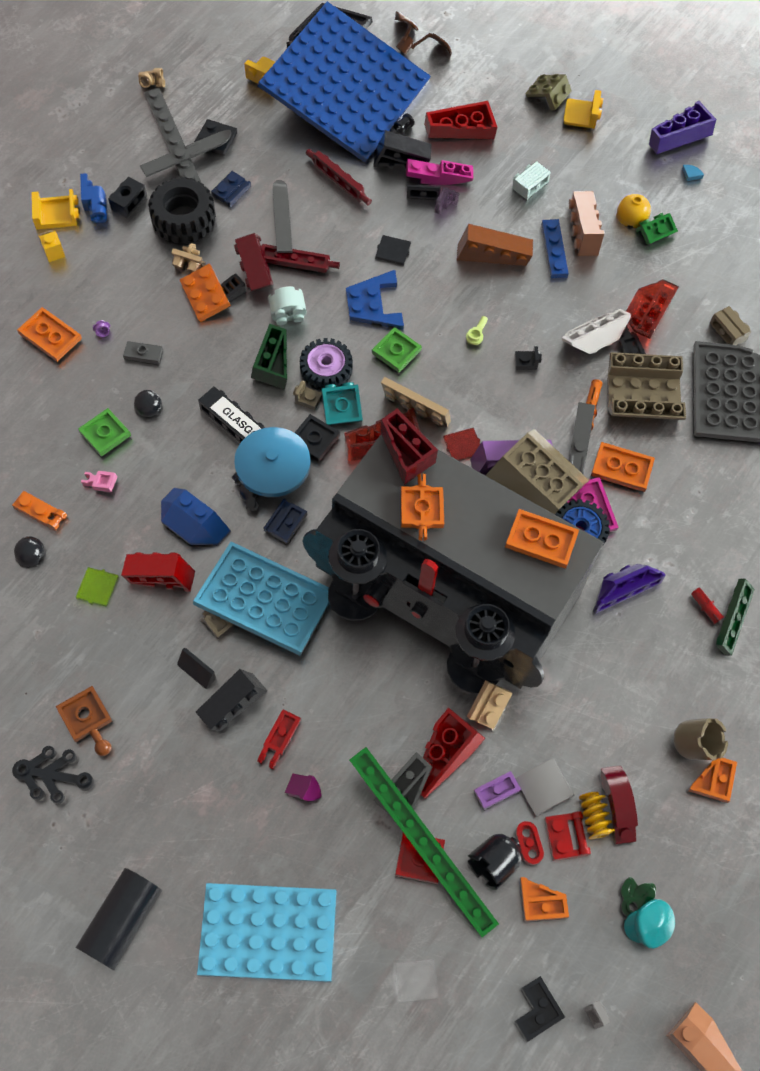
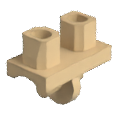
M190 243L188 247L183 246L182 251L173 248L171 252L174 256L172 265L176 268L182 269L184 263L188 262L187 270L192 273L206 264V262L202 261V257L199 256L200 251L196 250V245Z

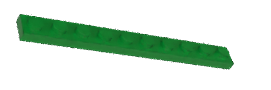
M363 748L349 759L480 936L483 938L499 925L368 748Z

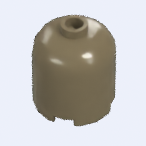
M707 718L683 721L678 725L674 733L675 748L681 756L687 759L716 760L723 758L728 747V741H725L724 736L726 728L718 719Z

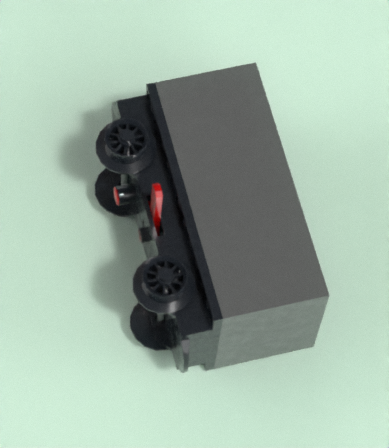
M380 435L332 498L331 511L318 528L307 532L302 540L308 555L316 562V567L332 577V582L328 589V601L332 610L340 617L348 620H363L371 617L380 607H384L446 644L451 650L447 659V673L451 681L459 689L466 692L479 693L485 680L496 685L500 680L504 679L519 689L523 686L530 688L538 687L544 680V671L539 661L580 597L604 542L440 450L437 453L436 463L421 473V480L422 475L426 474V485L443 487L444 528L427 529L428 539L423 541L422 538L421 541L418 539L419 529L401 528V486L412 487L418 485V477L404 485L382 435ZM519 509L579 529L566 569L505 548Z

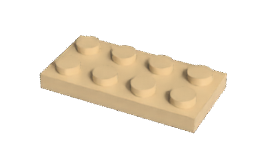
M384 376L381 385L387 399L393 402L397 400L404 408L408 410L412 408L421 417H429L433 419L432 421L435 424L448 427L451 422L448 409Z

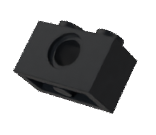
M128 176L116 191L109 196L108 200L111 210L128 218L147 197L145 185Z

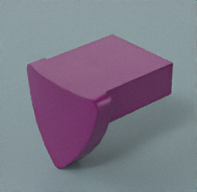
M292 773L284 792L289 796L306 801H314L322 796L319 783L314 776Z

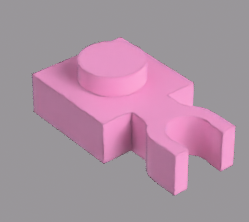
M98 471L96 475L85 472V476L89 479L81 480L83 486H92L96 491L112 492L117 475L114 472Z

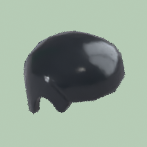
M143 390L134 399V410L140 416L152 417L161 410L162 400L154 391Z
M32 536L20 539L14 548L16 562L26 568L37 566L39 560L44 557V544Z

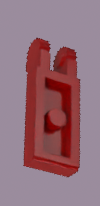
M284 709L281 711L263 744L264 747L257 762L262 764L269 750H271L275 754L269 762V768H275L301 721L300 717Z

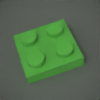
M394 327L372 349V354L400 373L422 350V346Z
M109 408L78 428L79 433L101 457L131 436L130 431Z

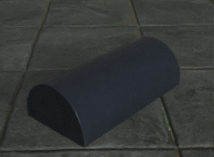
M124 868L75 948L114 970L162 890L139 874Z

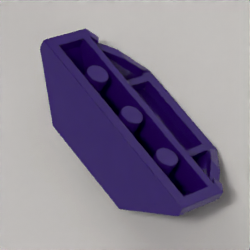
M635 564L623 567L616 574H607L600 585L593 612L596 614L662 583L666 576L665 573L647 565Z

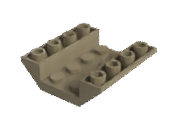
M611 352L607 375L608 411L610 414L623 417L685 420V402H681L680 378L683 373L682 356Z
M535 429L524 435L485 475L553 514H556L589 481Z

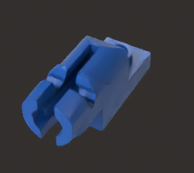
M87 173L80 174L81 201L84 211H89L92 222H106L107 200L105 191L101 186H93L92 180H89Z

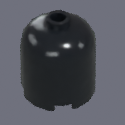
M504 834L492 835L468 855L470 858L468 864L477 878L482 876L487 881L485 885L492 890H497L522 863L519 842L515 838H510Z

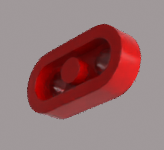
M524 821L516 828V839L520 844L523 861L528 865H537L543 859V847L536 826L529 821ZM522 831H528L530 836L524 837ZM533 851L536 857H529L528 852Z

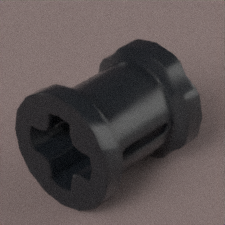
M405 113L400 121L394 123V129L397 133L403 135L409 127L415 125V121L410 114Z

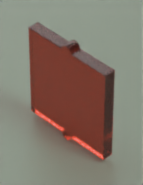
M474 427L443 436L447 446L446 451L458 461L472 458L480 445V438L477 437Z

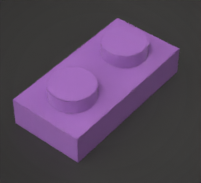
M511 771L474 789V793L483 810L521 791Z

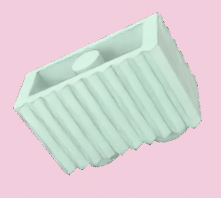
M538 161L532 165L529 164L521 174L517 173L514 176L512 189L528 200L535 192L537 193L544 185L548 184L551 172L538 163Z

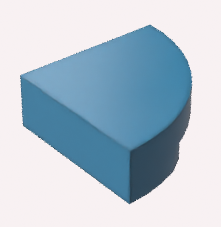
M683 165L682 170L687 181L703 179L704 174L699 168L693 165Z

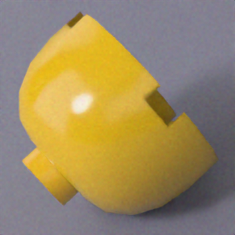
M640 194L627 195L619 203L616 217L624 226L628 227L630 225L633 228L640 227L639 223L650 217V203L647 198Z

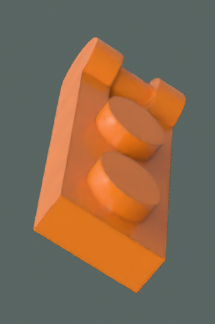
M25 491L20 494L12 505L14 509L54 531H57L60 527L59 523L68 516L64 511L47 504Z

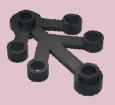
M46 746L41 754L30 761L26 759L17 761L12 768L13 776L20 781H25L30 790V796L35 801H39L44 797V791L36 785L32 776L41 778L51 794V801L54 804H61L65 796L58 790L53 780L76 784L82 791H87L94 785L93 777L87 772L74 775L57 771L64 765L73 763L76 760V754L73 750H65L61 758L43 769L35 768L45 760H51L56 756L55 749L52 746ZM48 750H52L50 756H46ZM67 754H73L71 759H66ZM25 766L26 770L20 773V768ZM83 777H87L86 783H80ZM39 790L40 795L38 797H34V792ZM61 794V798L55 801V795Z

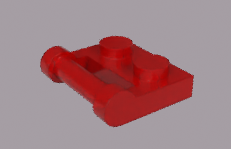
M582 811L544 818L553 861L591 855L584 833ZM570 821H574L579 849L576 850L573 849L568 826Z

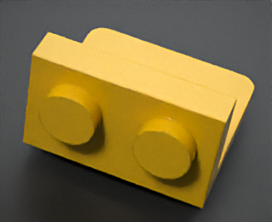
M261 57L257 63L247 60L244 63L246 78L258 83L275 61L267 57Z
M595 90L592 102L567 99L563 123L595 129L596 122L600 120L602 110H599L603 104L601 91Z

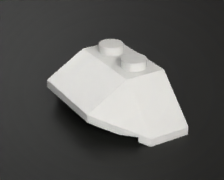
M618 309L613 313L601 315L568 331L562 337V341L586 353H596L599 349L610 346L613 342L620 339L631 318V314Z

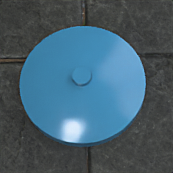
M279 427L259 429L244 438L238 446L234 460L236 474L243 486L257 495L264 497L284 496L298 489L306 480L310 471V453L302 438L290 430Z

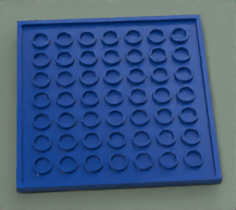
M327 1L258 82V87L366 163L374 153L385 130L390 131L394 127V123L404 114L431 76Z

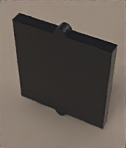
M383 235L380 244L377 245L378 250L375 259L404 265L406 257L409 256L411 241Z

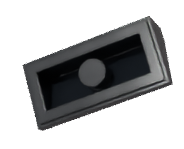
M407 185V198L440 200L441 187Z
M187 648L182 649L177 663L178 667L207 689L216 679L215 672Z

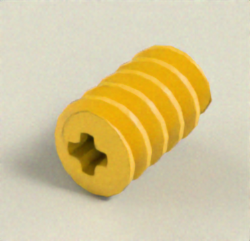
M589 792L579 796V799L584 801L581 803V808L586 809L583 811V816L588 817L585 820V824L590 826L587 828V833L593 834L589 837L590 840L609 836L610 833L615 831L613 828L607 827L612 823V820L605 819L606 816L610 815V812L603 811L608 806V803H601V800L605 799L606 795H599L598 792Z

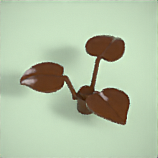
M395 12V20L408 24L405 35L396 46L399 51L406 55L410 48L414 49L415 46L431 37L448 50L450 56L452 55V50L448 43L434 33L427 34L413 44L414 40L408 35L412 28L418 31V27L402 13Z

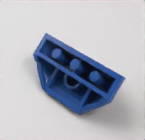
M173 488L161 500L162 524L190 545H219L231 532L214 510L186 489Z

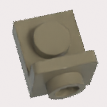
M303 380L299 386L296 385L293 392L295 404L314 411L322 398L321 392L306 387V383Z
M204 611L202 613L204 616L200 618L201 622H205L216 638L233 626L232 623L207 611Z

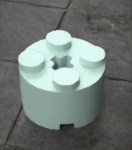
M291 286L276 289L275 294L272 296L271 294L268 296L271 316L277 325H285L288 321L302 322L307 311L301 289L298 291Z

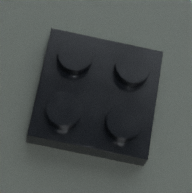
M207 119L194 142L224 130H231L230 139L225 144L210 150V152L225 156L237 134V128Z
M311 414L295 431V434L302 438L307 445L310 457L318 462L340 437L338 430Z

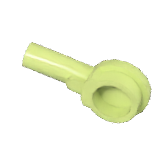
M482 316L477 326L468 331L466 334V341L472 345L482 343V330L488 320L487 317Z

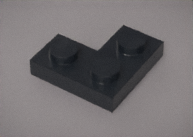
M541 976L521 988L533 1010L514 1021L526 1042L565 1018Z

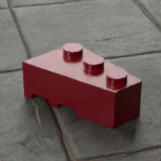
M256 233L235 239L236 244L234 245L236 254H240L242 260L239 262L241 270L245 271L247 276L245 278L247 288H251V291H257L273 285L269 266L264 257L266 255L260 244L261 237Z
M398 408L381 419L380 433L404 485L436 463L438 449Z

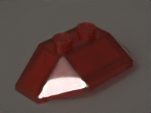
M662 279L657 283L639 288L626 312L631 314L628 323L632 330L651 339L667 313L679 286Z

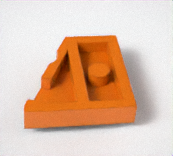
M726 758L713 760L689 787L688 791L729 803L737 762Z
M520 877L525 921L569 918L566 894L527 880L528 878Z

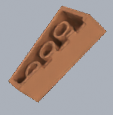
M573 191L572 199H569V209H572L570 219L574 223L572 234L576 237L574 248L577 249L578 256H598L604 237V230H601L602 222L599 220V211L596 210L597 204L593 191Z

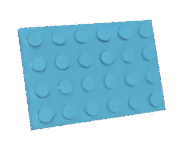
M230 542L193 600V605L301 656L329 605V587Z
M206 883L197 975L331 982L337 890Z

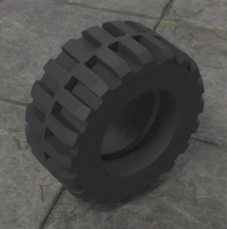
M181 177V179L172 178L171 181L166 180L161 186L158 185L150 196L148 205L153 228L160 237H164L169 242L171 240L177 244L180 242L184 244H189L190 241L196 242L198 238H204L206 232L209 233L215 224L216 214L213 196L206 186L204 187L203 183L196 182L195 179ZM181 206L195 208L192 212L185 215L170 213L173 209Z

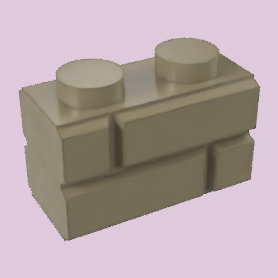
M730 306L716 312L710 321L711 326L727 344H741L748 339L751 333L749 325L744 323L740 319L738 312L733 311Z

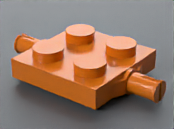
M418 474V485L412 487L401 486V528L419 529L418 539L422 541L423 538V541L428 539L427 529L444 528L443 487L426 485V474L422 475V480L421 474Z

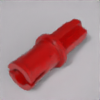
M700 587L691 593L702 608L701 611L708 615L714 625L724 618L713 604L714 601H711Z

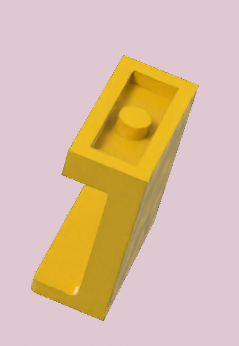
M69 189V196L40 198L38 191L31 192L32 219L36 230L77 226V219L80 216L76 205H79L78 196L74 195L73 189Z

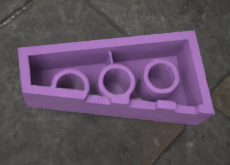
M519 440L482 441L470 459L472 469L486 475Z

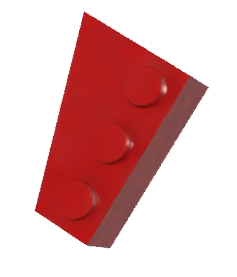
M136 552L135 554H126L121 576L130 584L154 587L156 583L166 585V589H173V586L183 587L186 592H191L195 570L180 554L175 552L169 554L157 552L143 554Z

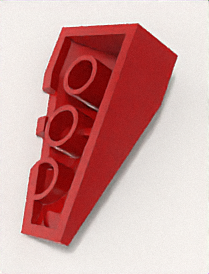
M449 707L433 727L434 732L425 747L426 751L423 758L432 766L421 793L425 799L467 760L485 739L484 736Z

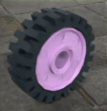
M324 338L323 342L320 339H316V344L312 341L310 346L306 345L305 350H302L300 372L304 381L308 382L310 387L314 385L316 390L321 387L322 391V388H325L326 385L335 384L336 387H339L340 384L343 386V383L349 381L353 369L352 355L345 344L342 345L339 340L335 343V339L332 338L330 342L328 338Z

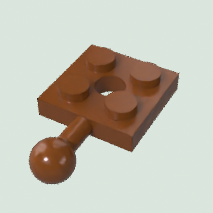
M93 686L55 706L75 742L91 734L96 743L94 747L96 754L106 756L110 753L111 744L102 738L98 729L111 723L112 719ZM88 709L90 712L88 717L84 719L79 718L80 711Z

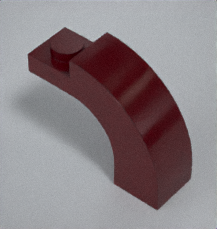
M621 765L600 768L601 785L610 804L612 826L615 830L613 832V841L615 844L636 842L638 819L629 779Z

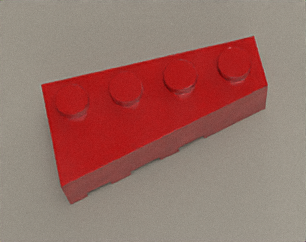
M489 101L426 112L424 122L428 138L495 139L498 128Z

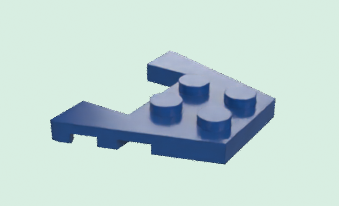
M395 270L346 287L350 321L366 324L378 323L382 324L383 327L394 326L399 330H404L402 313L384 314L380 288L397 287Z

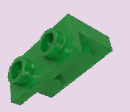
M660 213L654 216L652 221L647 219L639 223L640 227L635 229L636 232H642L647 245L678 232L670 213L666 215Z

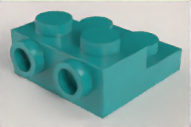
M347 382L339 387H336L335 384H330L322 388L326 424L336 425L363 421L358 384L354 385L353 382Z

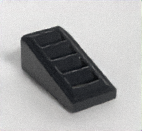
M236 273L221 284L229 302L246 292L245 283Z

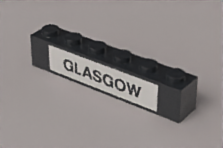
M212 387L198 399L200 410L239 443L249 434L265 428L262 423H257L249 412H244L236 401H231L224 391H219L216 387Z

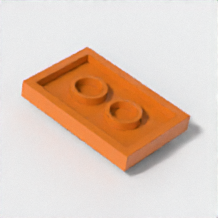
M210 263L179 279L200 322L231 306Z
M43 307L17 329L18 334L56 362L82 339L81 334Z
M601 442L591 476L600 477V479L645 492L655 458Z
M519 509L505 548L566 569L579 529Z

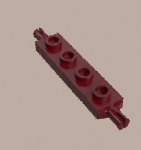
M311 149L306 151V155L312 159L314 166L359 203L363 201L367 206L372 203V199L364 193L363 185L355 181L350 174L344 172L338 164L333 163L327 155H324L319 150L316 153Z
M261 245L266 255L264 256L266 263L326 273L329 267L336 269L340 267V262L330 261V255L292 249V253H277V246Z

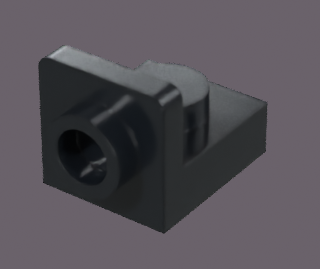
M534 346L533 351H515V370H537L538 363H541L542 354L538 352V346Z

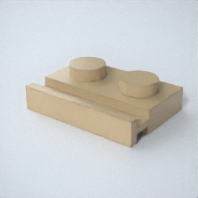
M485 680L467 717L470 720L494 729L513 693Z

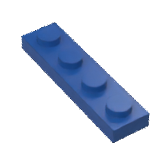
M559 219L542 220L541 225L551 279L568 278L569 273Z

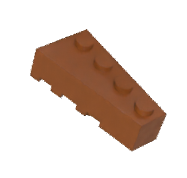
M473 224L467 225L457 246V261L527 266L533 256V239Z

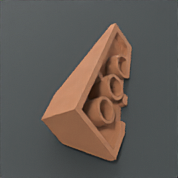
M696 1002L666 1035L701 1071H742L715 1021Z

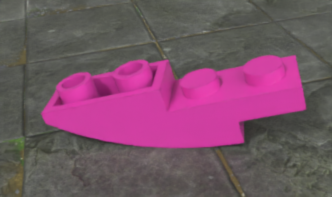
M408 159L406 162V176L420 178V183L453 185L470 182L474 179L472 165L441 160L440 164Z

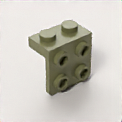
M542 74L525 94L526 97H546L550 110H556L572 90L566 74Z

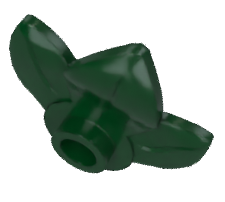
M632 877L627 878L621 887V895L624 899L621 904L623 914L628 917L631 913L635 912L630 910V903L635 904L637 911L646 902L653 900L656 896L655 884L644 883L638 886Z

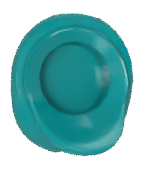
M660 899L646 902L639 910L631 913L624 922V930L627 937L634 942L642 943L650 949L657 948L666 943L671 938L675 929L673 910L667 902Z

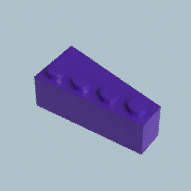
M697 101L694 106L685 108L681 114L677 113L671 120H665L652 128L649 145L656 154L712 136L717 119L700 101Z

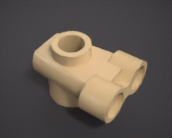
M154 68L152 71L138 73L139 84L142 87L148 88L150 85H156L157 88L165 87L162 68Z

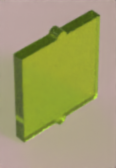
M88 567L77 592L76 599L87 601L91 605L94 603L107 607L119 576L106 572L104 569L98 570Z

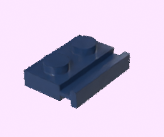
M231 171L211 191V194L214 198L224 204L227 203L231 207L251 187V182H247L245 178Z
M283 499L263 529L287 544L308 515L307 511Z

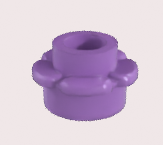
M103 320L97 321L93 325V331H95L97 336L105 337L110 332V324Z

